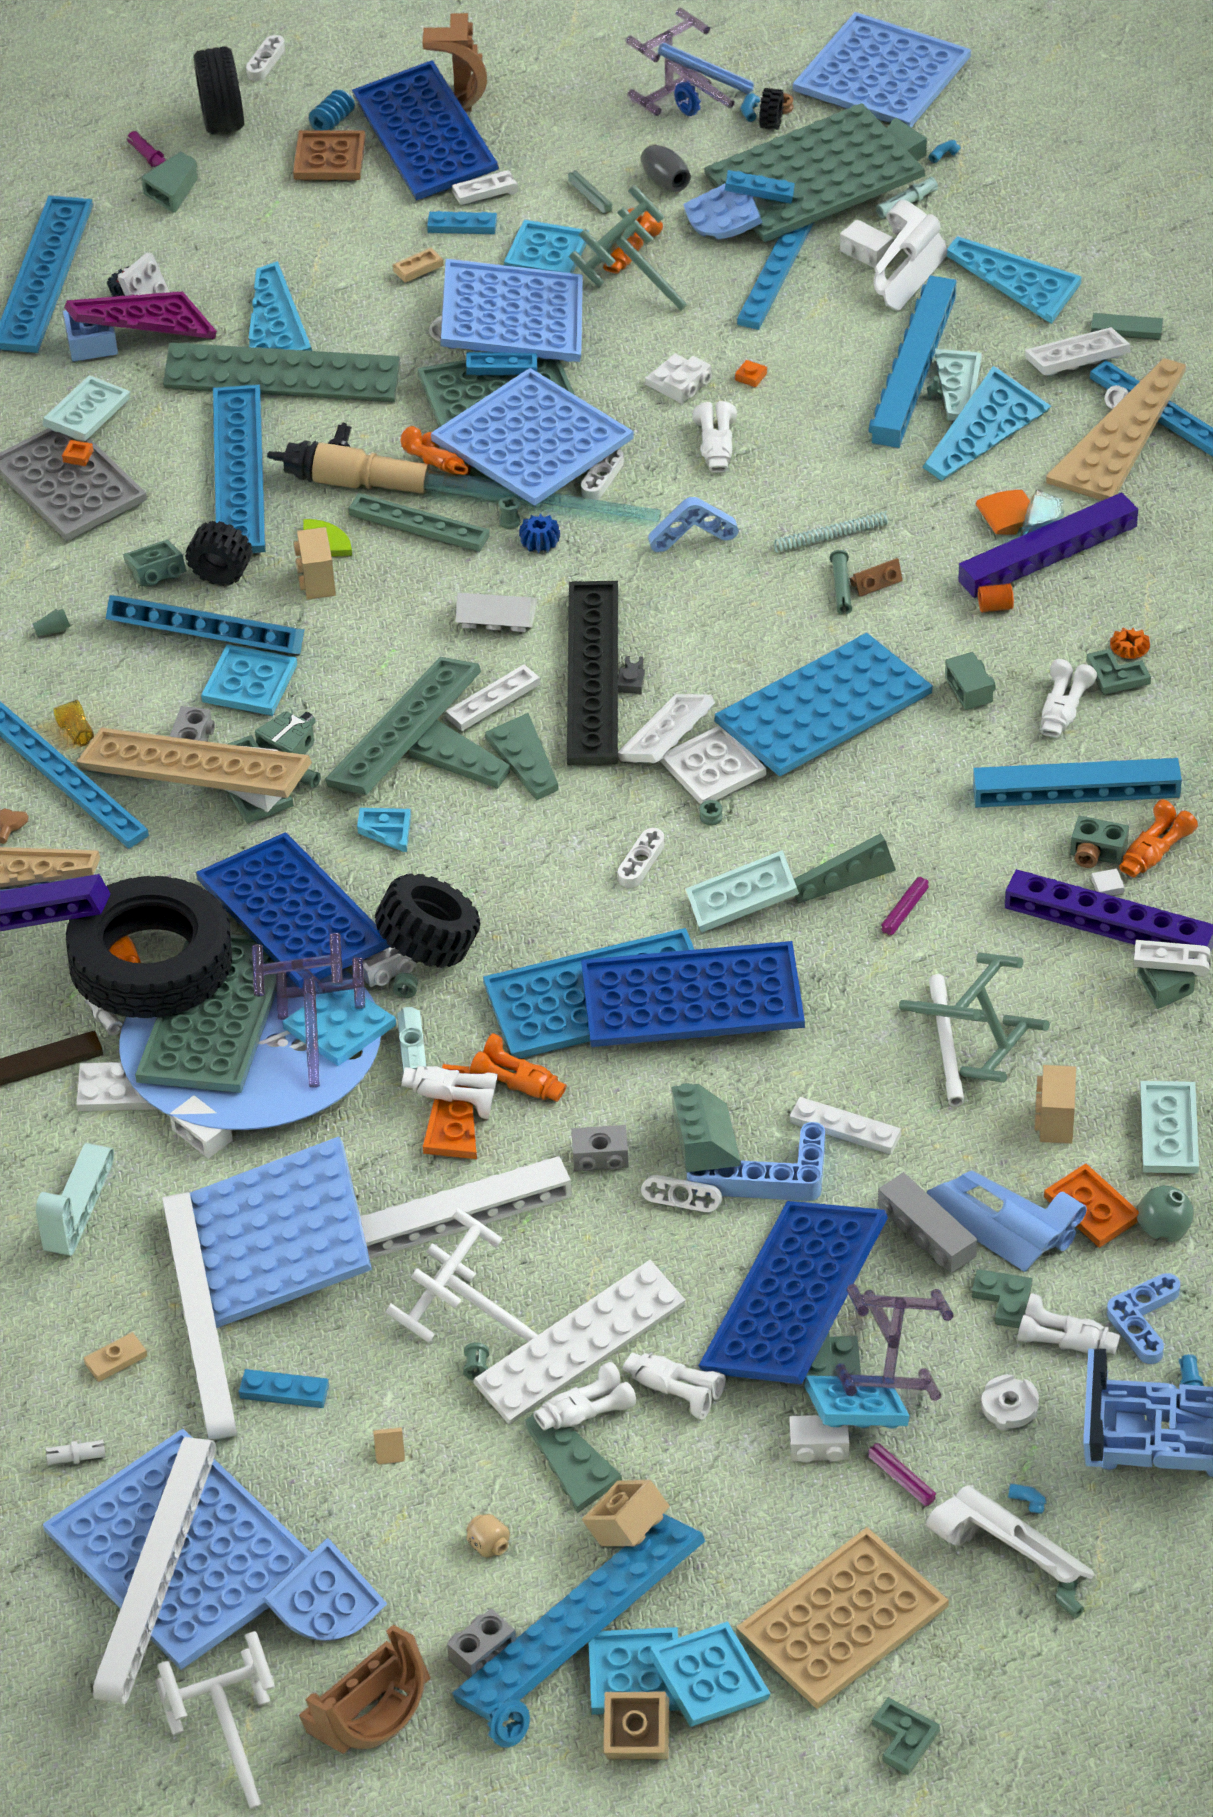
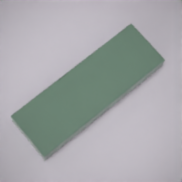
M1093 313L1091 332L1112 327L1122 337L1161 340L1163 318Z

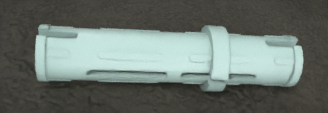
M929 177L921 183L912 184L906 191L876 205V212L880 218H885L898 201L919 202L925 195L936 191L938 184L933 177Z

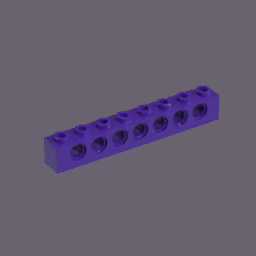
M1016 869L1005 890V909L1135 945L1136 940L1201 945L1208 947L1210 953L1213 948V924L1030 872Z

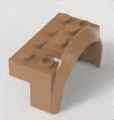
M450 13V27L423 28V50L452 54L453 93L465 112H472V105L482 97L486 89L487 71L483 63V55L478 53V44L474 45L472 37L473 22H469L468 13Z
M394 1624L386 1630L390 1642L385 1641L321 1697L317 1693H312L305 1699L308 1708L299 1714L306 1733L344 1754L351 1747L370 1749L380 1746L396 1736L408 1724L420 1704L425 1683L431 1677L422 1659L414 1635ZM397 1687L403 1690L404 1692L408 1693V1695L405 1696L397 1692L393 1688ZM386 1691L382 1699L372 1710L362 1717L352 1720L367 1705L377 1700L381 1693Z

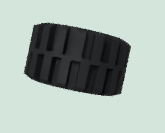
M209 521V523H203L196 530L186 549L185 559L188 561L189 568H192V572L195 575H199L200 579L207 580L213 585L216 583L219 586H224L225 584L229 586L233 585L234 582H238L242 577L253 551L251 550V543L248 542L249 539L247 536L242 535V531L233 528L231 524L226 525L221 521L218 523Z

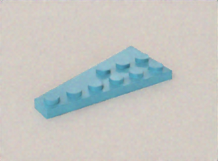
M957 236L947 248V257L1051 324L1081 285L1082 276Z
M278 261L257 268L254 284L255 297L252 302L253 313H251L249 347L312 351Z
M993 366L922 468L943 481L1049 411L1052 406Z

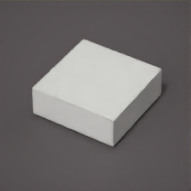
M1117 869L1092 873L1091 880L1096 892L1111 896L1124 893V885Z

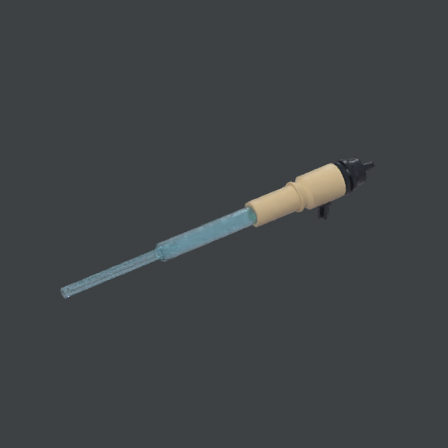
M347 423L338 424L335 437L329 440L328 444L318 443L317 441H313L311 444V441L307 440L298 444L289 442L285 452L269 451L267 453L268 459L283 462L284 473L294 474L299 480L305 481L307 478L308 482L355 489L365 485L368 489L374 486L425 494L429 490L499 501L510 496L517 498L520 505L541 508L543 504L656 522H659L661 518L660 509L555 493L534 506L490 478L432 470L429 464L377 456V453L366 455L363 449L352 448L348 444L352 427L347 426Z

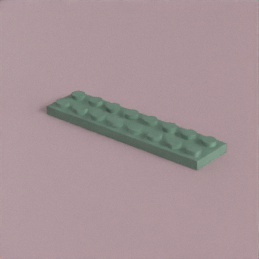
M440 656L325 778L327 786L367 795L481 673L479 664Z

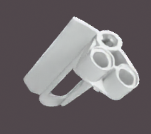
M906 200L898 201L887 213V220L892 227L893 234H896L897 238L874 269L876 272L874 276L875 291L879 295H883L885 305L895 311L901 310L947 257V247L939 233V220L932 214L926 215ZM903 249L909 256L887 280L885 277V267Z
M972 1486L963 1487L955 1497L937 1506L931 1512L926 1522L927 1528L945 1541L956 1546L962 1545L966 1541L970 1542L979 1527L1035 1561L1039 1567L1064 1583L1073 1582L1080 1575L1090 1579L1094 1576L1093 1570Z

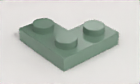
M1111 649L1088 653L1086 656L1087 664L1097 672L1096 682L1103 695L1151 684V676L1143 660L1118 665Z
M977 1269L972 1289V1298L998 1302L995 1324L1020 1328L1030 1298L1033 1278Z
M889 1697L872 1718V1726L895 1737L883 1753L882 1762L908 1776L940 1732V1724Z

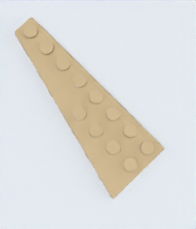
M1163 358L1048 473L1046 483L1102 501L1118 494L1186 371V364Z
M0 847V887L94 875L100 861L99 851Z

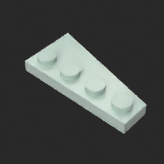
M935 349V359L947 420L955 421L977 390L982 353Z

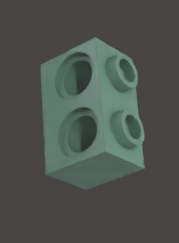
M1078 816L1071 837L1070 855L1075 856L1077 848L1081 843H1091L1100 850L1098 861L1120 865L1128 845L1129 825Z

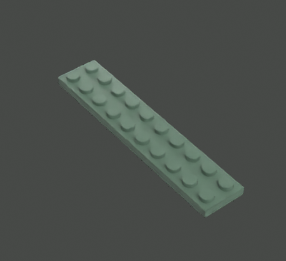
M169 342L163 386L168 389L213 391V388L260 385L261 394L395 402L400 357Z

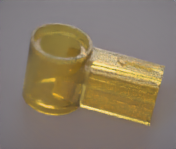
M76 699L53 708L59 727L61 729L65 728L74 745L77 744L82 747L89 744L90 740L94 738V734L85 719L80 702Z

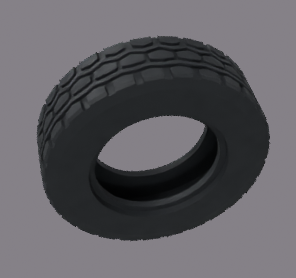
M141 876L109 884L107 888L111 894L101 914L70 919L67 924L66 946L71 980L75 988L93 1005L120 1016L132 1018L164 1017L181 1013L192 1007L194 1008L210 998L222 986L232 966L231 932L226 910L219 900L206 889L183 879L168 876ZM144 930L171 931L181 935L190 942L178 955L155 963L128 962L114 956L109 951L111 946L122 937Z

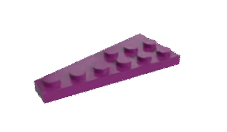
M183 291L66 300L64 307L75 322L215 339L217 334L215 328Z

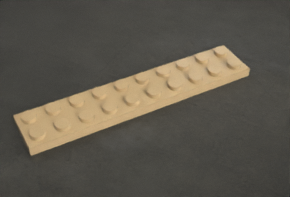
M101 728L77 760V765L82 770L283 798L289 797L312 763L309 755L108 728Z

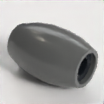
M656 144L644 149L640 160L644 171L652 181L664 189L675 192L682 191L688 186L691 174L686 163L677 153L667 147Z

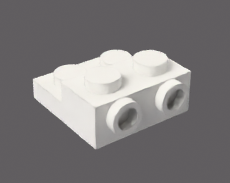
M675 353L645 378V383L652 389L683 404L687 399L693 397L700 388L710 382L712 378L711 365L695 356L687 360Z
M391 947L355 963L358 975L370 988L375 985L383 986L389 982L390 978L400 973H410L417 966L416 962L412 961L411 958L406 955L402 956L398 953L397 949Z

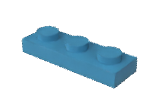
M728 170L724 191L791 204L795 183L766 178L762 175L756 176L741 171Z
M429 211L427 230L428 233L495 234L497 213Z
M466 352V375H520L529 368L537 372V353Z
M245 1369L239 1389L240 1399L324 1408L329 1380L327 1378Z

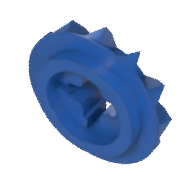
M689 81L678 83L675 87L674 95L679 109L687 116H694L701 110L699 105L701 100L698 98L699 93L695 91V86L691 85Z

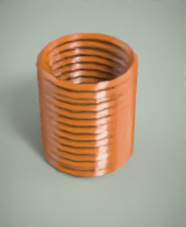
M1011 584L979 586L978 602L980 611L983 613L986 611L1012 610L1014 607V597Z

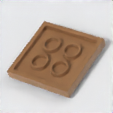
M299 130L293 170L294 180H361L366 139L365 130Z

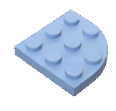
M725 184L699 197L691 199L683 205L692 227L698 234L704 237L709 235L715 236L716 239H724L741 234L763 223L754 197L724 191Z
M329 1538L325 1539L262 1598L291 1630L304 1637L320 1641L337 1640L355 1633L387 1605L384 1599Z

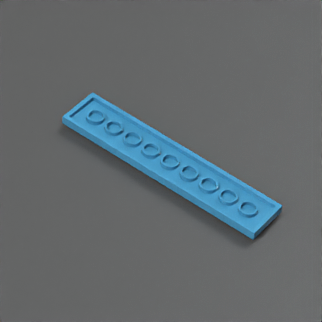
M48 195L0 320V350L28 353L39 352L93 207L92 199Z
M260 385L213 388L216 523L221 521L226 525H233V528L242 531V535L247 536L248 542L252 545L251 550L253 553H264L266 548Z
M663 1514V1519L645 1533V1539L640 1544L633 1547L625 1546L613 1555L611 1559L517 1637L514 1642L508 1644L506 1648L452 1693L455 1702L491 1721L493 1717L491 1711L498 1709V1702H506L508 1698L520 1701L705 1542L703 1533Z

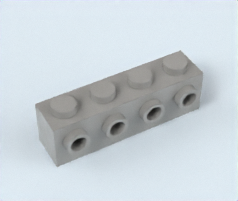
M904 1172L878 1189V1208L885 1210L887 1216L896 1222L899 1229L904 1233L907 1232L921 1249H925L930 1253L939 1266H944L950 1273H953L977 1256V1238Z

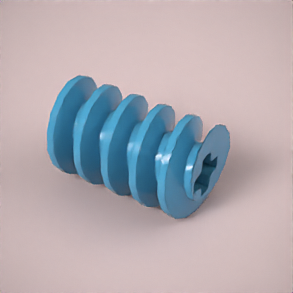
M336 89L332 91L330 95L309 113L308 118L311 127L314 130H333L340 121L355 109L354 99L343 90Z

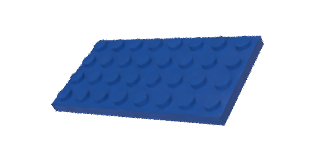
M433 60L352 89L355 101L416 201L447 190L452 185L499 170L496 159Z
M286 832L196 872L197 880L204 888L219 900L224 909L299 989L390 948L387 940L380 936L373 920Z
M792 941L581 960L591 1047L805 1028L804 1011Z
M787 1201L699 1364L701 1371H714L725 1376L802 1384L888 1219L886 1211L883 1209Z

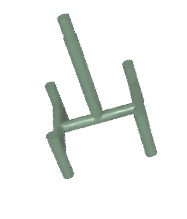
M633 185L628 192L640 203L630 213L624 207L621 208L617 214L622 220L599 241L586 229L579 234L596 255L589 262H586L576 251H573L568 257L600 288L605 281L593 269L602 261L608 267L612 266L616 260L610 254L620 247L681 311L687 306V303L627 241L635 232L647 245L654 239L636 220L646 210L658 223L665 218L636 185Z
M979 952L976 956L977 962L989 965L955 1006L901 1000L899 1008L900 1010L921 1014L988 1022L998 1049L982 1068L962 1066L960 1068V1075L962 1077L1004 1083L1007 1079L1006 1072L995 1071L994 1069L1027 1029L1047 1031L1050 1023L1048 1020L1004 1015L1003 1024L1015 1027L1006 1038L985 986L1002 966L1022 968L1024 961L1020 957ZM977 996L982 1010L967 1007Z

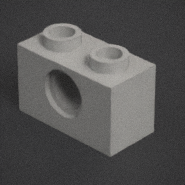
M626 1125L571 1128L574 1171L629 1167Z

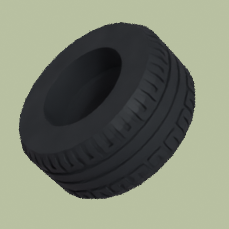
M223 46L220 48L198 50L193 55L206 131L213 135L225 133V131L240 130L244 127V114L231 48Z

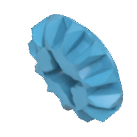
M508 1698L506 1702H498V1709L491 1711L493 1717L487 1723L490 1727L488 1736L494 1740L495 1744L501 1747H512L518 1744L528 1731L530 1724L529 1710L523 1702ZM509 1718L515 1720L508 1723L506 1727L502 1726L504 1721H507Z

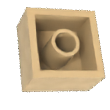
M326 527L297 531L298 541L293 543L295 556H300V558L295 559L297 574L302 573L301 576H298L300 590H305L307 600L336 596L332 557Z
M1043 1065V1076H1037L1036 1092L1042 1093H1036L1035 1109L1036 1113L1041 1114H1035L1034 1131H1040L1039 1142L1070 1144L1073 1142L1076 1066Z
M651 1480L617 1481L584 1516L582 1521L600 1546L633 1547L640 1544L645 1539V1533L663 1519V1514L670 1505Z
M605 1692L604 1754L608 1760L669 1759V1697L666 1692Z

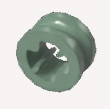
M715 800L703 802L699 808L701 822L711 826L720 823L723 818L722 805Z
M410 973L396 975L393 992L402 998L415 996L418 979Z

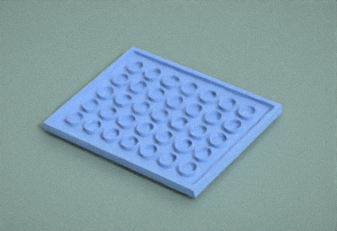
M184 1429L163 1441L42 1524L44 1531L120 1609L181 1442L184 1437L192 1438ZM215 1459L213 1460L150 1640L180 1670L270 1608L262 1598L311 1553Z

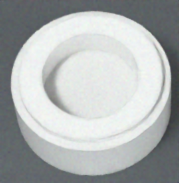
M1121 386L1110 387L1105 394L1106 405L1113 409L1129 392Z

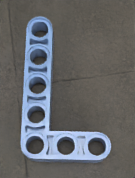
M808 1122L802 1126L798 1164L741 1161V1166L687 1172V1181L713 1185L720 1190L722 1196L813 1201L822 1192L825 1128L817 1122Z

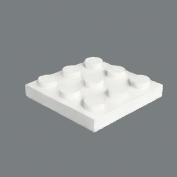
M720 726L668 750L660 760L700 805L707 800L716 801L766 776V767Z

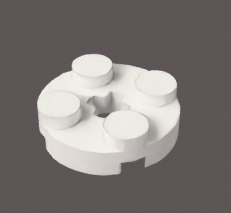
M1002 1375L993 1378L985 1386V1391L981 1398V1409L985 1417L994 1423L997 1429L1005 1431L1010 1428L1021 1427L1037 1417L1039 1394L1030 1381L1024 1378L1023 1381L1014 1379V1375ZM1009 1398L1011 1401L1016 1400L1013 1405L1005 1404V1399Z

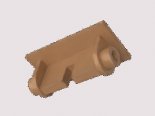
M899 558L855 573L850 578L851 585L853 587L857 586L859 597L903 581Z

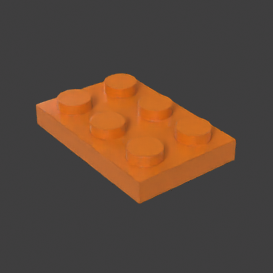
M1087 1163L1044 1190V1198L1050 1203L1060 1192H1065L1087 1207L1083 1220L1076 1227L1099 1248L1138 1223V1210Z

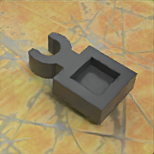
M630 656L625 657V668H620L618 692L642 694L645 679L643 657H639L637 663H631Z

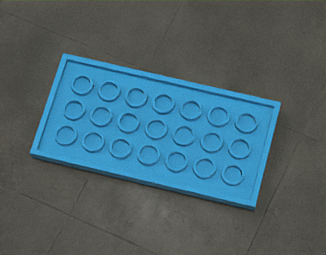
M866 632L717 712L714 716V722L780 777L930 695L933 685Z
M686 928L483 976V984L509 1054L520 1059L590 1042L581 960L695 949Z

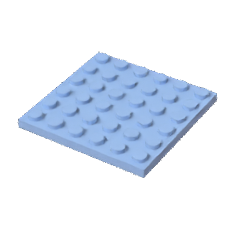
M855 12L793 82V91L847 109L863 103L877 119L891 123L894 118H898L912 127L971 57V49Z
M446 259L440 346L451 349H470L472 351L537 353V357L542 359L580 362L583 275Z
M531 368L431 433V441L447 451L455 453L463 461L534 506L634 438V431Z
M340 1136L190 1192L216 1328L372 1270L344 1144Z

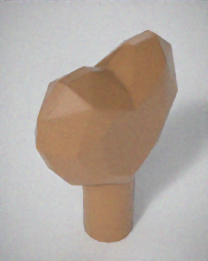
M6 808L0 810L1 844L7 842L11 832L17 831L28 822L29 816L26 812L12 811Z

